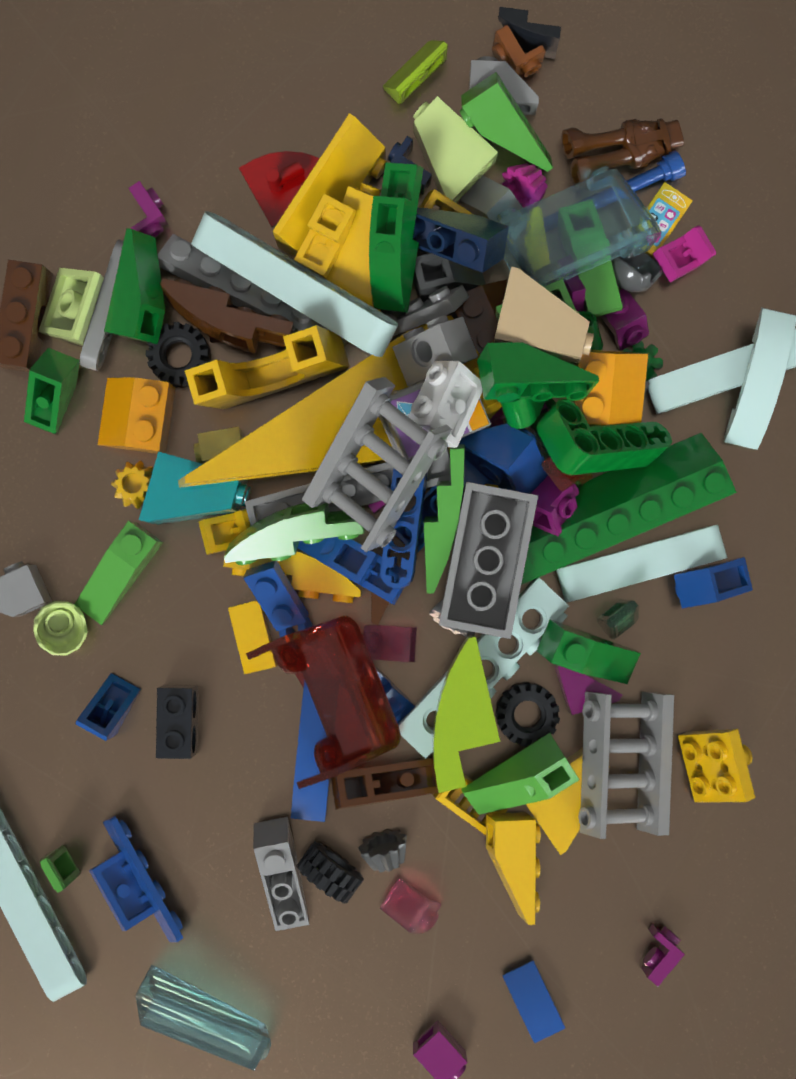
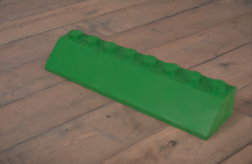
M701 432L670 445L647 467L614 470L581 483L579 487L577 486L579 494L575 497L578 507L573 515L561 525L562 533L559 536L532 526L521 585L737 493L723 460Z

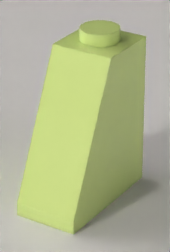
M437 96L430 104L427 101L423 103L413 116L415 119L413 132L437 190L455 203H458L461 197L496 163L498 152L473 128H469L465 121Z

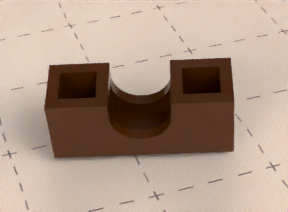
M8 259L0 307V367L3 369L29 372L31 367L40 358L42 340L38 337L37 332L38 316L41 307H47L53 273L43 264Z

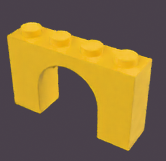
M315 325L283 336L286 350L240 363L214 360L185 370L194 405L228 409L350 368L342 338L328 329Z

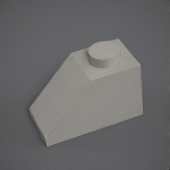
M490 56L471 60L469 90L497 72L523 114H536L539 96L506 61H498L495 57Z

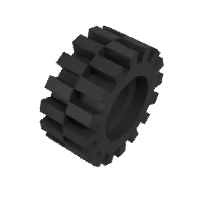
M173 322L174 325L170 326L168 323L162 325L163 329L160 332L158 344L147 342L149 350H146V357L149 360L147 362L148 366L161 381L169 382L174 387H178V385L188 387L189 384L185 370L211 362L209 354H211L210 347L203 335L187 323L182 325L180 322ZM177 342L189 345L192 352L189 363L180 368L170 366L166 360L167 349Z
M522 682L523 684H514L511 686L512 688L502 693L503 696L497 702L496 718L499 728L510 741L527 747V745L533 744L549 733L554 735L557 730L555 727L560 721L558 716L560 710L555 701L556 699L548 690L535 683ZM532 701L540 708V719L532 727H522L515 720L514 712L521 702Z
M316 841L312 843L297 864V869L300 870V873L307 877L310 883H314L317 889L323 890L327 896H332L336 901H341L344 904L348 903L364 880L361 873L354 866L350 865L346 859L341 858L337 852H333L329 847Z

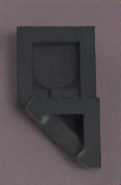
M499 7V21L503 27L509 26L524 52L528 53L543 45L546 51L544 57L555 59L561 34L560 26L527 22L529 10Z

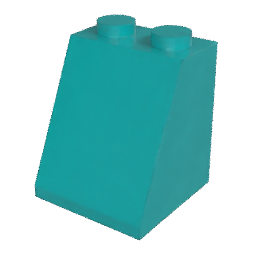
M158 451L139 520L160 525L235 513L240 510L241 506L246 507L245 501H248L250 498L251 487L247 485L248 480L179 488L178 480L202 464Z

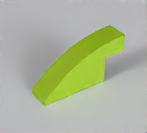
M474 635L466 637L452 661L442 685L435 712L433 765L438 793L466 787L458 751L500 742L478 643Z

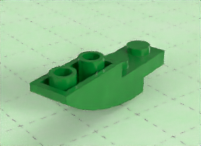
M386 162L381 196L373 195L369 235V270L371 293L375 309L408 313L419 242L413 240L423 167L417 164Z

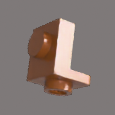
M508 25L497 30L495 33L492 52L498 61H506L519 76L523 74L524 77L534 74L541 68V63L546 53L543 45L525 54Z

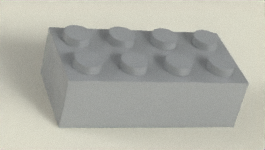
M470 482L465 483L440 612V626L511 639L538 495Z

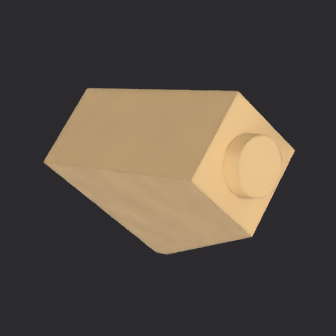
M511 267L494 343L523 342L561 360L579 364L582 354L589 355L594 334L587 332L590 323L587 319L522 270Z

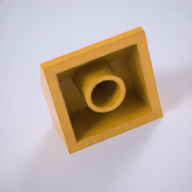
M590 350L589 355L582 354L579 364L576 363V366L599 376V382L587 397L573 401L582 411L588 424L617 425L642 422L648 354Z
M136 377L107 378L97 445L158 454V451L166 453L176 388L171 383Z

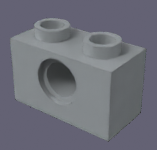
M447 315L435 318L426 323L427 330L424 331L423 327L409 331L403 334L405 341L392 347L408 387L424 381L434 361H460L462 364L478 358L463 317L448 320Z

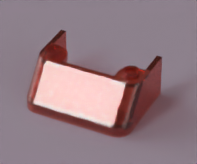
M342 616L285 635L246 653L248 660L273 652L278 666L285 673L295 674L302 671L327 735V737L319 740L314 748V757L320 772L296 782L299 789L343 774L395 749L399 745L401 733L360 628L351 617Z

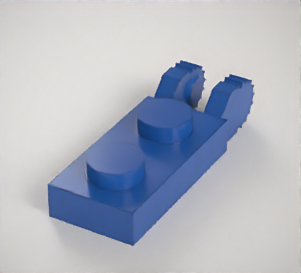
M271 561L246 570L243 579L275 630L279 631L280 640L285 645V648H287V651L297 650L300 645L297 634L292 627L295 625L298 626L299 635L306 645L317 644V631L308 617L309 613L279 563Z

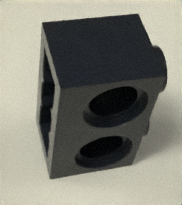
M162 685L157 688L156 758L191 759L197 754L198 685Z

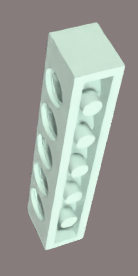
M540 578L532 580L519 594L512 635L517 642L513 652L505 654L499 650L498 642L501 637L482 634L477 639L481 660H489L493 665L492 674L486 678L490 699L497 692L493 688L502 677L507 681L520 668L517 661L526 652L532 655L537 650L549 620L563 623L568 616L564 611L569 605ZM529 609H535L540 615L539 624L532 629L526 628L522 622L523 614ZM447 672L395 726V730L425 759L431 753L433 754L434 729L427 724L426 719L428 714L437 708L440 691Z

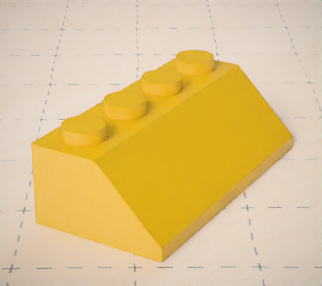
M348 114L272 231L278 248L295 258L310 230L307 224L323 195L326 194L342 203L348 186L360 188L361 183L369 184L373 177L378 179L385 169V163L388 162L385 160V146L352 114Z

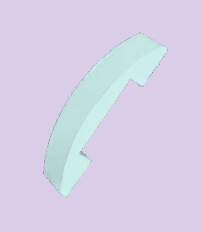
M761 307L752 339L754 346L736 408H732L723 440L725 443L758 450L769 425L784 379L794 337L796 315Z

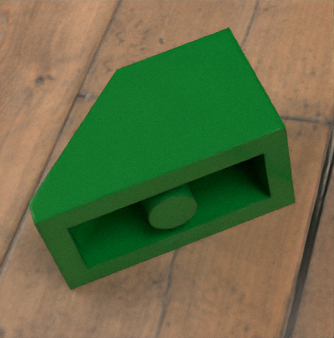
M51 348L45 350L29 370L24 415L25 423L53 434L58 432L77 385L79 359Z

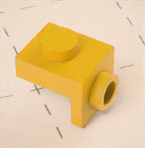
M246 509L203 519L198 522L206 555L226 551L229 543L251 526Z

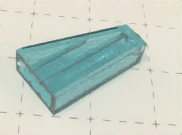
M153 965L150 966L135 995L140 1026L255 1071L260 1059L264 1060L267 1057L271 1047V1038L266 1025Z

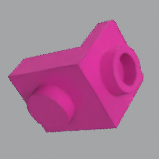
M698 225L682 237L660 247L652 254L669 282H672L703 265L716 255V250L702 227Z

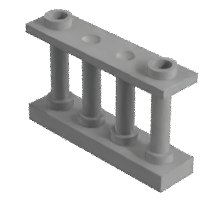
M385 377L365 382L301 499L311 508L333 502L370 532L361 547L365 552L379 546L383 548L393 539L396 534L394 527L432 462L439 459L448 446L446 439L452 430L448 425H444L427 432L393 406L389 396L395 385ZM382 415L420 445L411 462L374 434V428L372 427L378 416ZM361 446H367L403 475L394 491L357 463L358 458L356 455ZM349 474L386 504L378 519H375L341 491L342 486L340 484L345 475Z
M585 692V703L583 705L584 731L581 808L578 815L580 833L599 839H606L607 824L637 823V830L657 836L669 835L674 695L642 692L641 704H611L612 695ZM611 718H641L640 739H610ZM609 753H639V773L609 774ZM638 788L637 809L607 810L608 789Z

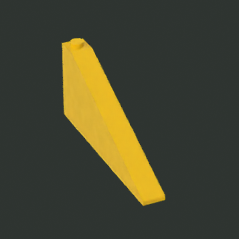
M423 324V325H421V326H418V327H416V328H413V329H411V330H409V331H412V330L417 329V328H420V327H423V329H424V331H425L424 326H425L426 324ZM401 335L390 342L383 357L370 355L178 480L179 488L317 471L366 381L385 377L395 385L393 391L408 387L392 348L405 341L404 336ZM378 417L372 427L374 428V434L391 446L382 422ZM365 445L361 446L356 455L358 458L357 463L361 466L386 462Z

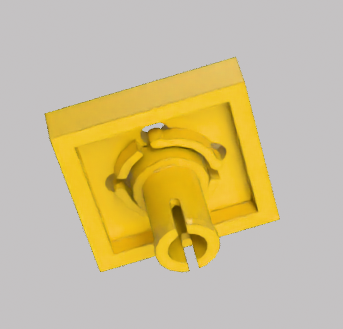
M738 729L693 731L678 735L694 802H748L755 799L748 765L752 763L753 757L751 750L742 744Z

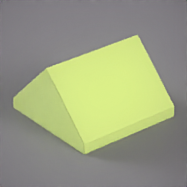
M59 268L38 332L83 346L104 277L95 271Z

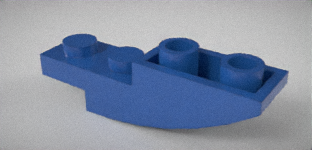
M324 538L323 541L315 544H305L303 541H299L298 549L395 605L404 589L388 587L381 578L382 557L371 550L365 552L361 549L362 545L352 539ZM397 565L395 568H389L388 571L389 575L394 576L395 583H399L400 577H406L407 571Z

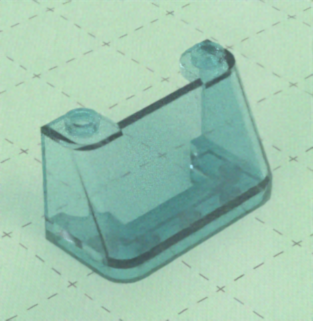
M608 166L594 171L590 175V179L516 211L514 207L509 208L496 217L497 222L509 226L504 260L509 270H511V267L519 268L543 287L561 279L563 281L568 280L619 256L623 259L629 256L631 252L634 257L651 249L662 233L655 218L619 170H610Z

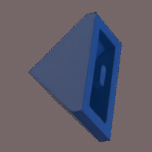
M110 673L80 714L75 724L105 741L117 735L141 689Z

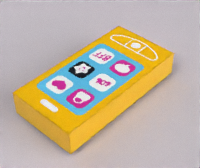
M664 182L625 241L641 249L654 259L652 253L663 246L693 200Z

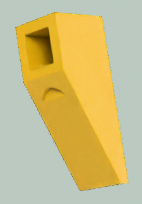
M526 812L486 814L487 852L518 915L528 925H535V913H538L540 910V898L536 891V878L540 876V862L538 857H536V844H539L541 838L540 826L536 819Z

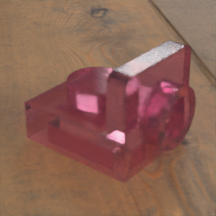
M398 879L380 906V909L408 932L423 934L428 932L437 922L439 917L437 912L441 904L436 900H429L405 880Z

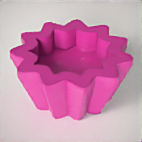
M528 163L508 167L507 171L502 173L505 180L502 185L512 191L525 212H528L530 209H537L548 187L545 183L546 177L542 175L541 169H537L534 164L529 165Z

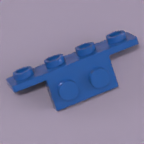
M116 816L103 821V824L119 852L93 867L89 872L122 931H127L154 914L168 941L179 942L183 939L180 932L183 928L177 914L173 910L169 912L163 902L166 896L161 885L156 880L152 882L146 871L149 868L148 862L140 850H134L129 841L132 835L127 824L123 820L118 821Z

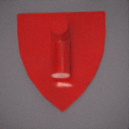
M283 151L266 154L239 167L271 227L279 222L320 158L302 152Z

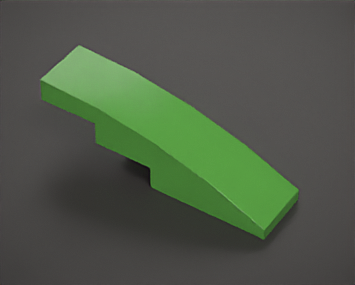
M459 444L457 448L450 447L451 480L437 482L438 516H428L424 519L427 594L434 593L449 559L457 530L464 487L465 444Z

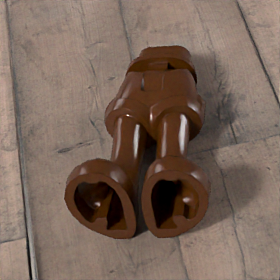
M662 118L657 119V121L626 120L619 129L593 134L583 133L581 130L571 127L564 129L561 135L565 156L567 159L575 158L571 163L570 175L573 187L577 192L588 190L592 184L593 177L600 171L623 165H630L634 169L646 167L651 161L670 153L671 149L684 145L679 121L665 122ZM613 145L622 146V149L609 153L579 157L594 149Z

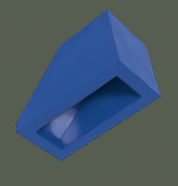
M745 557L674 575L675 590L680 599L682 609L719 602L753 590Z

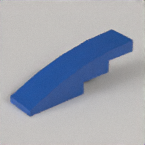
M305 676L291 819L325 822L340 680Z

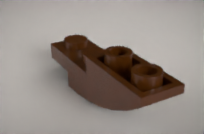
M162 279L161 287L164 295L173 308L189 323L220 342L256 354L259 341L286 347L283 336L295 333L294 323L284 316L276 314L270 315V317L260 315L247 307H237L235 309L230 294L221 288L214 286L202 288L194 286L191 282L184 279H175L174 281Z

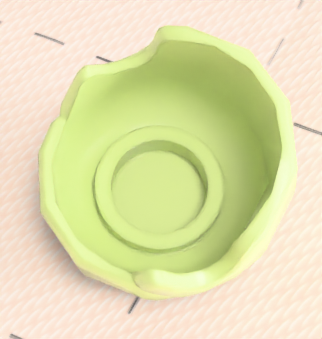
M54 600L42 606L34 618L33 631L36 641L42 649L52 655H68L78 650L87 637L88 630L85 616L79 607H76L75 604L69 601Z

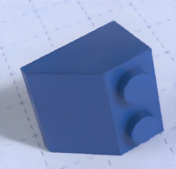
M508 424L482 429L460 440L459 444H465V458L488 479L485 484L498 485L502 489L531 494L549 475L544 464L545 459L540 454L536 444V437L524 428L518 430Z

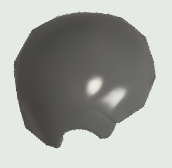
M628 244L622 250H620L621 246H617L610 254L617 286L630 292L647 291L661 276V267L652 257L634 245Z

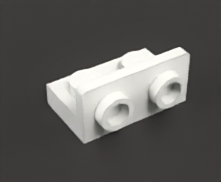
M434 361L426 374V379L416 400L411 406L408 417L428 432L448 425L452 430L446 439L447 447L457 448L482 394L480 379L460 361Z

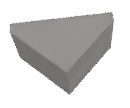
M483 175L459 200L472 214L509 226L507 247L527 228L528 215L512 191Z

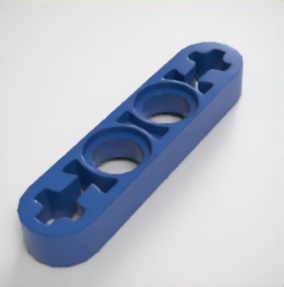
M394 468L391 490L393 491L403 476ZM428 471L414 493L416 497L415 507L410 511H403L394 527L395 530L399 527H407L412 533L411 542L405 547H398L392 539L388 545L383 547L380 573L383 582L391 588L399 589L408 586L413 581L415 575ZM391 550L398 553L410 552L409 560L406 558L401 560V569L407 570L406 577H400L399 583H395L394 576L389 575L388 572L389 568H395L397 564V557H390Z

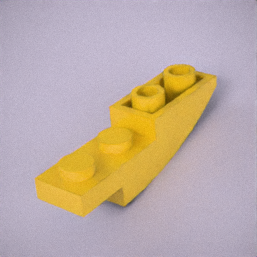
M296 551V554L290 558L277 561L286 576L292 575L291 585L294 590H299V597L319 599V593L333 594L332 601L353 603L354 597H361L362 590L350 579L311 556ZM271 558L257 559L255 562L247 565H238L236 562L225 563L224 560L223 567L232 568L231 575L244 576L246 570L271 562L272 560Z

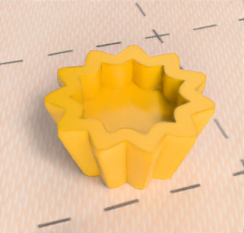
M141 460L135 465L126 462L124 469H117L115 471L117 479L111 482V485L117 489L114 497L122 499L124 507L133 504L136 509H140L144 503L154 467H145Z

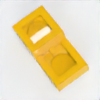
M324 194L307 224L310 230L294 261L327 279L349 233L356 213L355 209Z

